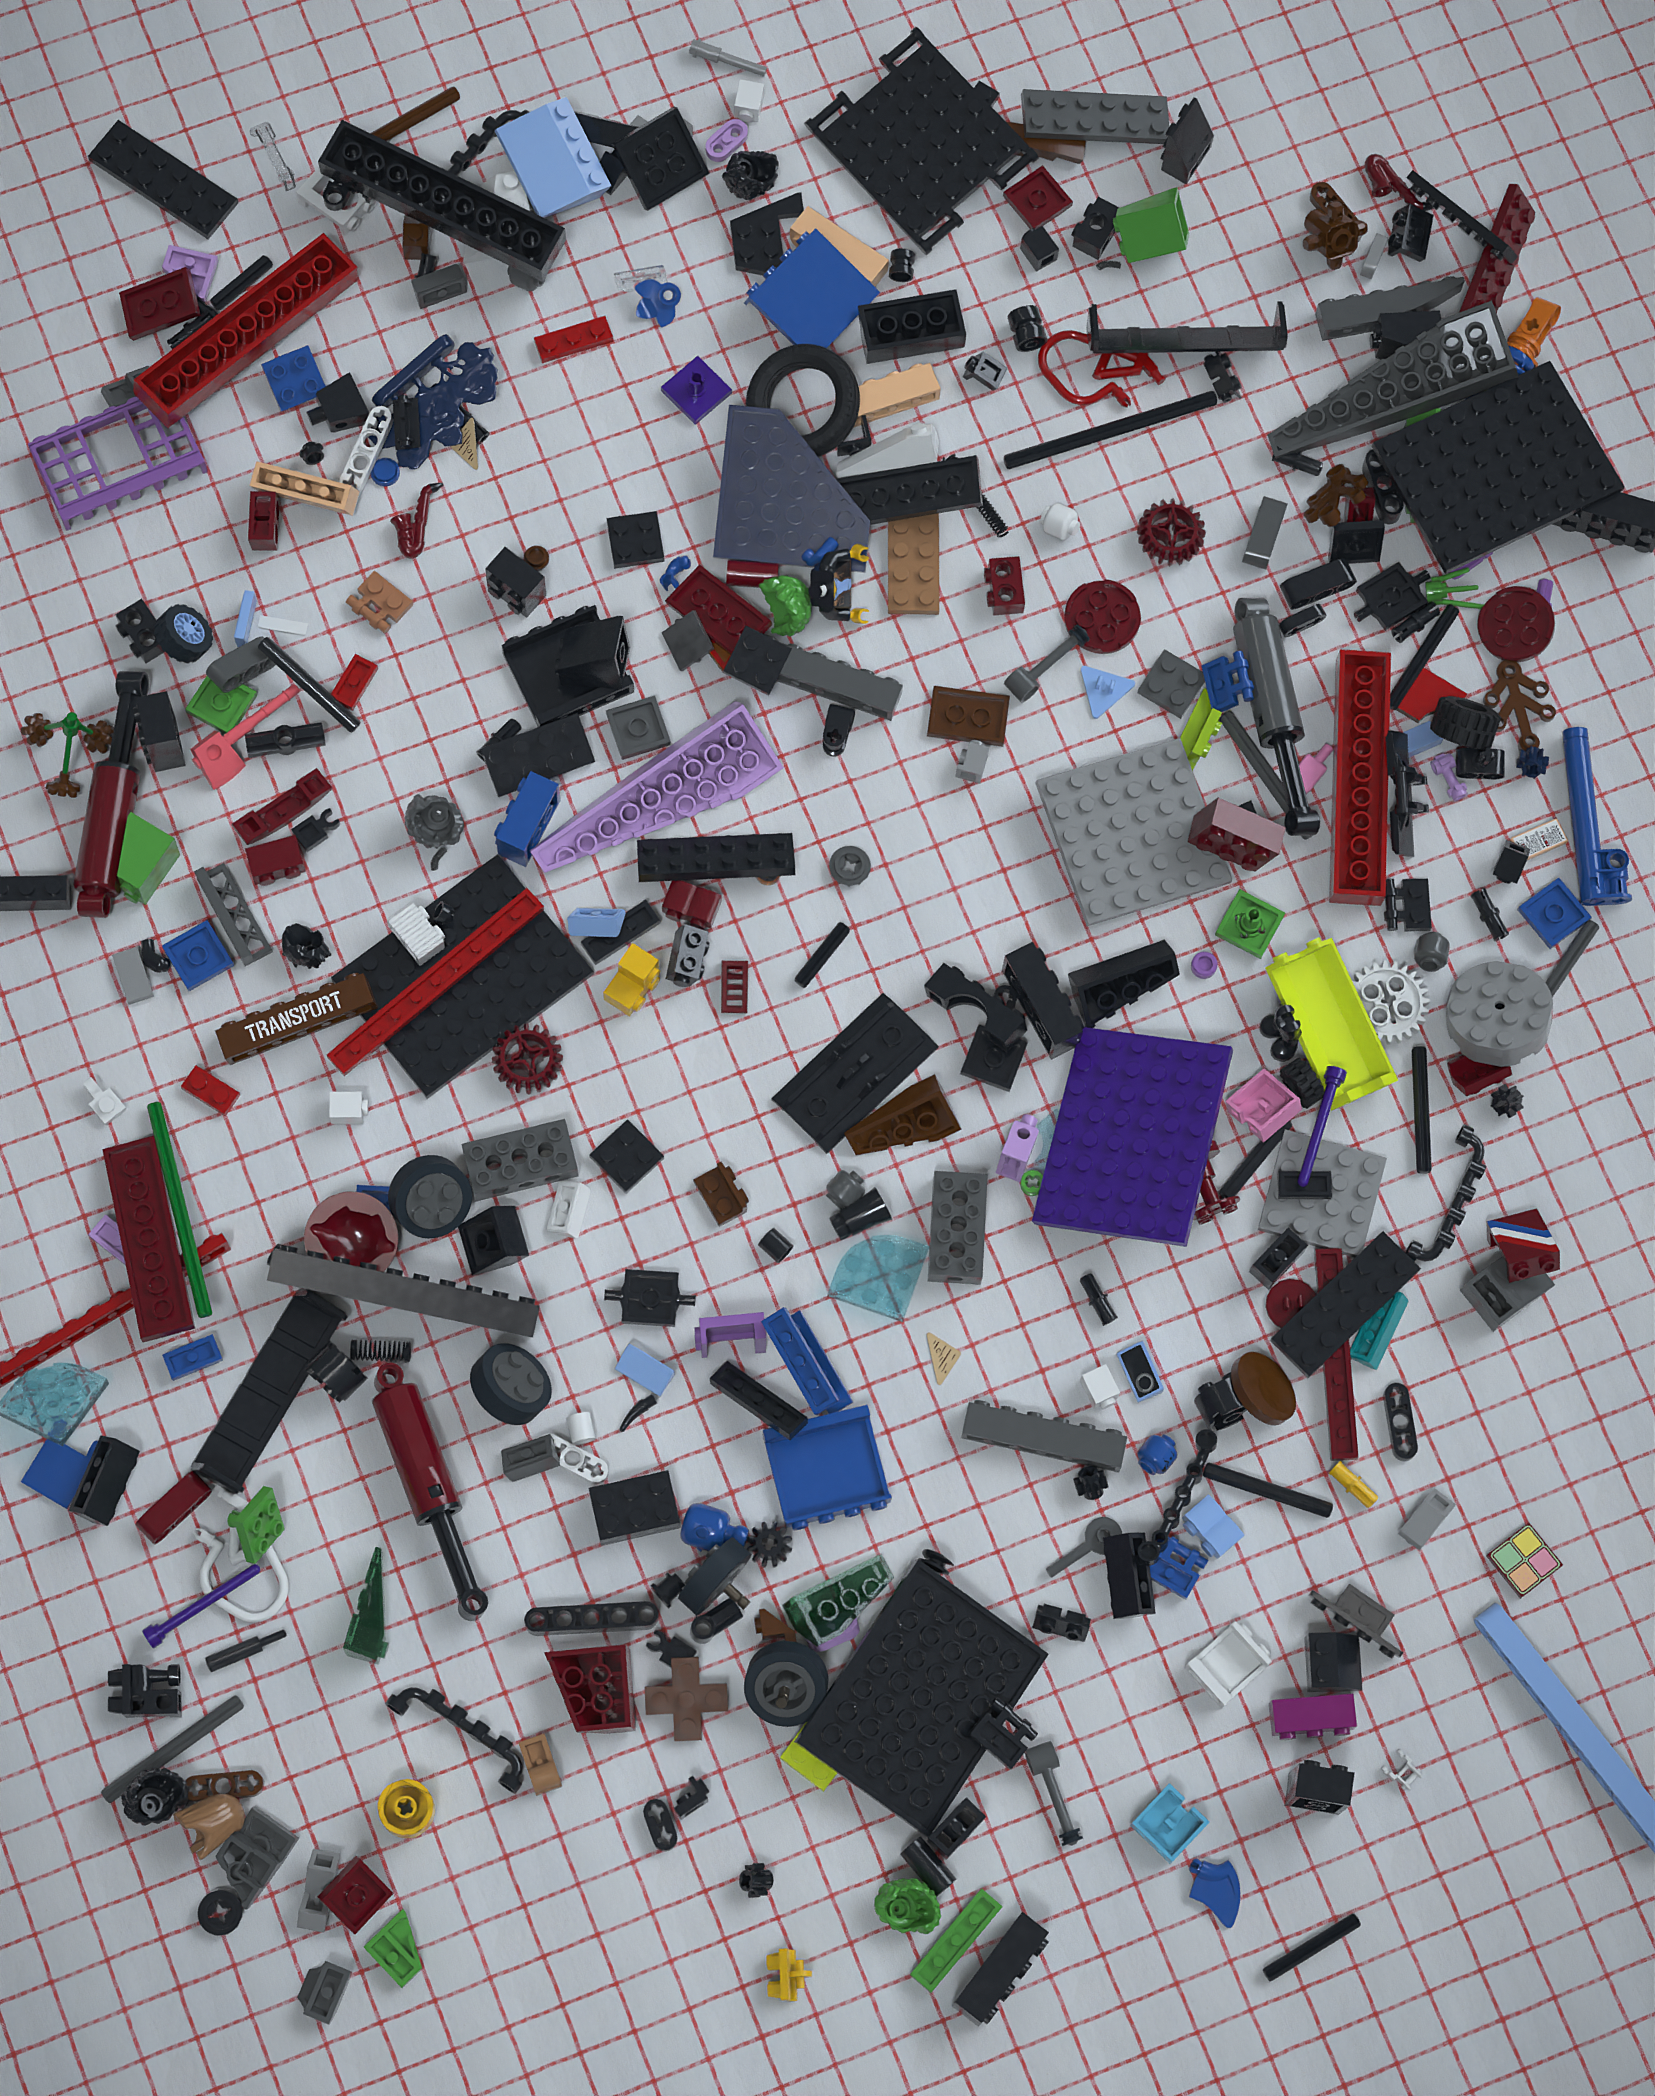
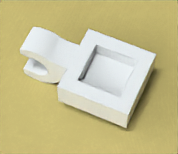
M92 1077L83 1083L84 1088L94 1099L89 1103L90 1108L105 1126L127 1110L110 1087L102 1092Z

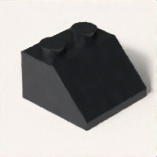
M492 1206L458 1226L472 1276L513 1265L529 1256L515 1206Z
M1337 1632L1308 1633L1304 1638L1307 1692L1362 1691L1359 1636Z

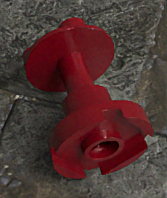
M1212 1140L1211 1143L1212 1146L1210 1147L1200 1189L1205 1206L1195 1211L1193 1220L1198 1221L1199 1225L1210 1222L1214 1219L1213 1215L1220 1212L1226 1215L1238 1209L1237 1203L1240 1201L1239 1196L1220 1200L1212 1181L1216 1174L1210 1163V1159L1220 1153L1215 1140Z

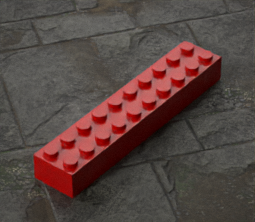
M322 233L133 380L134 395L167 428L171 427L354 284L357 279L358 267Z
M1340 649L1336 659L1329 903L1381 906L1386 897L1388 812L1386 736L1390 727L1391 653Z

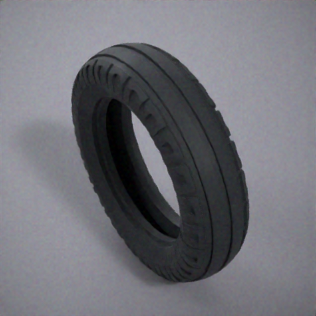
M813 344L788 346L773 353L758 367L747 390L746 406L770 408L771 397L775 387L786 375L793 371L808 368L819 370L828 375L835 389L836 400L834 410L828 421L821 428L810 434L801 435L814 453L820 457L839 446L853 429L860 407L858 383L849 365L835 352Z

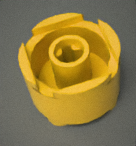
M403 1779L391 1783L382 1791L378 1800V1814L384 1827L394 1836L416 1838L423 1834L432 1824L435 1816V1804L431 1794L423 1784L412 1779ZM408 1803H411L410 1806L413 1811L402 1815L403 1812L400 1806H406Z

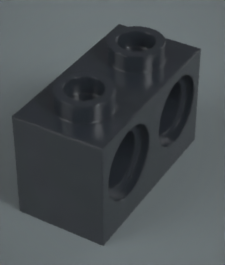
M142 598L115 614L118 621L115 627L122 638L128 637L132 643L129 647L136 658L141 656L146 664L164 653L154 635V624L157 621ZM134 619L141 620L136 626L129 625V622ZM147 639L154 640V643L150 646L142 645Z

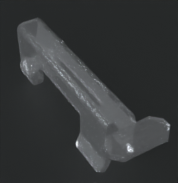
M264 122L252 127L250 135L259 137L278 175V180L282 183L285 191L294 189L296 187L295 173L289 166H286L275 145L274 139L276 135L271 124Z

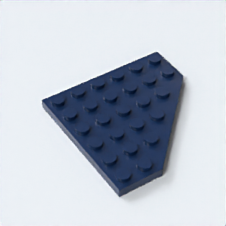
M729 405L713 557L814 568L817 565H806L807 563L801 559V556L807 549H812L815 553L829 537L834 538L839 544L834 551L849 549L851 551L855 544L868 547L870 520L780 409ZM868 549L863 550L860 555L867 556ZM854 558L850 559L851 572H866L867 561L862 562Z

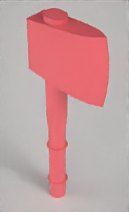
M295 684L282 691L281 694L265 706L260 707L252 716L241 721L223 736L218 731H213L190 749L194 756L192 759L193 763L198 769H201L213 790L232 780L246 766L231 745L297 695L300 690Z

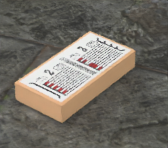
M1556 818L1514 836L1509 841L1529 848L1530 853L1527 860H1530L1567 844L1568 839Z

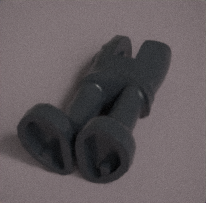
M1282 1003L1277 1006L1274 1014L1263 1018L1259 1030L1263 1037L1268 1039L1282 1036L1272 1044L1270 1053L1275 1060L1285 1062L1295 1055L1298 1048V1038L1302 1035V1031L1300 1029V1021H1295L1294 1008L1291 1005Z

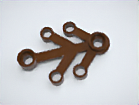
M1343 464L1332 467L1326 474L1328 478L1327 483L1307 499L1306 502L1310 508L1304 512V517L1308 523H1313L1320 518L1324 525L1333 527L1341 520V513L1338 510L1340 496L1350 498L1353 504H1358L1366 498L1362 489L1369 482L1364 474L1353 475L1349 468ZM1346 483L1352 484L1354 488L1344 487L1343 485Z
M1504 660L1498 665L1496 670L1499 680L1492 691L1486 693L1483 703L1491 709L1497 707L1501 693L1508 686L1510 696L1499 712L1501 716L1500 721L1503 726L1498 727L1497 732L1504 730L1507 719L1514 709L1521 732V737L1518 741L1519 751H1525L1530 746L1538 748L1540 741L1537 735L1531 731L1525 708L1539 715L1540 719L1544 722H1550L1554 719L1556 709L1552 705L1543 706L1521 693L1519 685L1533 691V695L1540 699L1547 696L1549 685L1544 681L1536 682L1522 674V668L1516 661ZM1505 669H1512L1514 674L1506 673ZM1537 687H1543L1545 692H1538ZM1494 697L1496 702L1490 703L1487 698ZM1543 711H1550L1552 716H1545ZM1531 739L1534 744L1528 745L1525 740Z

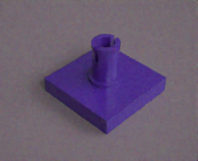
M696 356L661 386V392L695 425L732 394V389L699 356Z

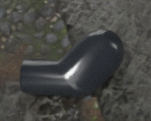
M153 939L142 940L141 948L144 965L157 973H161V971L167 972L170 969L169 959L162 958V956L155 953Z

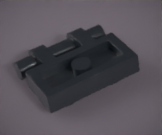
M1428 878L1402 879L1401 889L1395 888L1394 879H1386V911L1384 912V921L1387 922V930L1396 931L1398 930L1397 922H1404V932L1430 931L1432 924ZM1396 900H1402L1403 911L1396 910Z
M996 1697L990 1704L997 1711L996 1716L993 1718L989 1713L984 1712L968 1732V1735L1005 1767L1012 1769L1028 1749L1020 1740L1025 1736L1030 1741H1033L1038 1733L1031 1727L1032 1724L1024 1718L1022 1720L1012 1711V1706L1007 1702L1004 1704ZM1005 1720L1015 1727L1013 1733L1002 1726Z

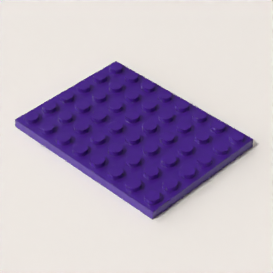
M1084 1027L1080 1043L1075 1047L1032 1222L1034 1225L1187 1247L1233 1049L1231 1046Z

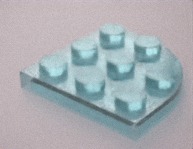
M877 1235L859 1244H855L839 1262L827 1296L903 1322L929 1246L895 1235Z
M53 1363L54 1366L40 1370L35 1368L20 1377L1 1399L0 1416L63 1447L109 1385L107 1378L82 1366L72 1363Z

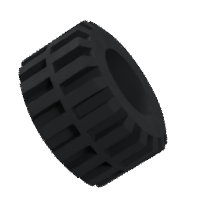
M1446 696L1439 698L1430 729L1439 737L1458 745L1474 749L1491 748L1501 716L1483 704L1460 697Z

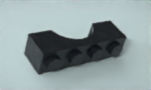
M943 963L924 985L927 997L946 1010L959 1005H972L981 1009L987 1016L984 1028L987 1039L1006 1053L1013 1048L1027 1031L1025 1016L1015 1008L1009 1009L999 996L995 994L989 995L979 982L975 980L969 981L965 978L964 973L955 966L951 968Z

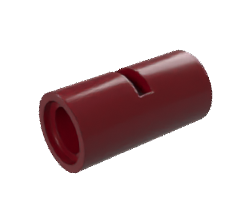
M728 560L726 585L759 588V584L763 583L765 579L778 577L779 564Z

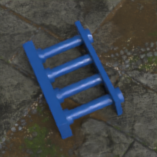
M783 1307L761 1321L814 1415H818L824 1410H827L829 1414L839 1412L853 1403L852 1398L801 1310L790 1315L787 1308Z

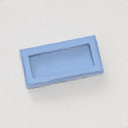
M245 590L234 634L237 647L248 642L257 602L254 591Z

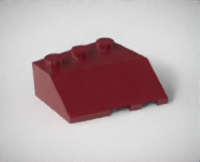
M626 1644L544 1652L577 1733L611 1734L636 1731L631 1654Z

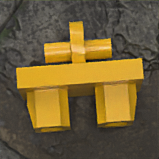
M788 1948L779 1949L778 1953L766 1956L768 1970H780V1981H769L767 1984L768 1996L780 1998L783 2001H797V1989L805 1988L804 1978L812 1977V1971L804 1970V1960H796V1950H788Z

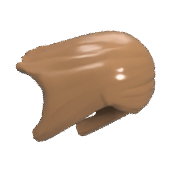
M228 1794L210 1796L173 1814L174 1820L176 1822L179 1821L182 1827L195 1829L197 1833L196 1840L190 1847V1851L192 1854L196 1852L199 1860L204 1859L218 1848L231 1834L239 1832L243 1828L245 1821L242 1804L237 1798Z

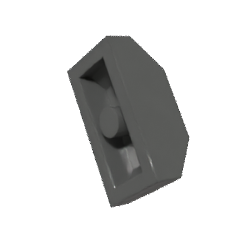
M327 1961L320 1967L309 1969L297 1997L304 2008L303 2014L330 2025L348 1986L352 1972Z

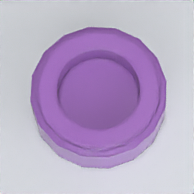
M1209 952L1197 953L1191 962L1192 973L1200 979L1210 978L1215 974L1218 962L1215 956Z

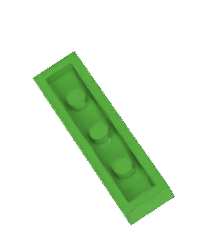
M981 1888L912 1971L910 1976L932 1993L1003 1906Z

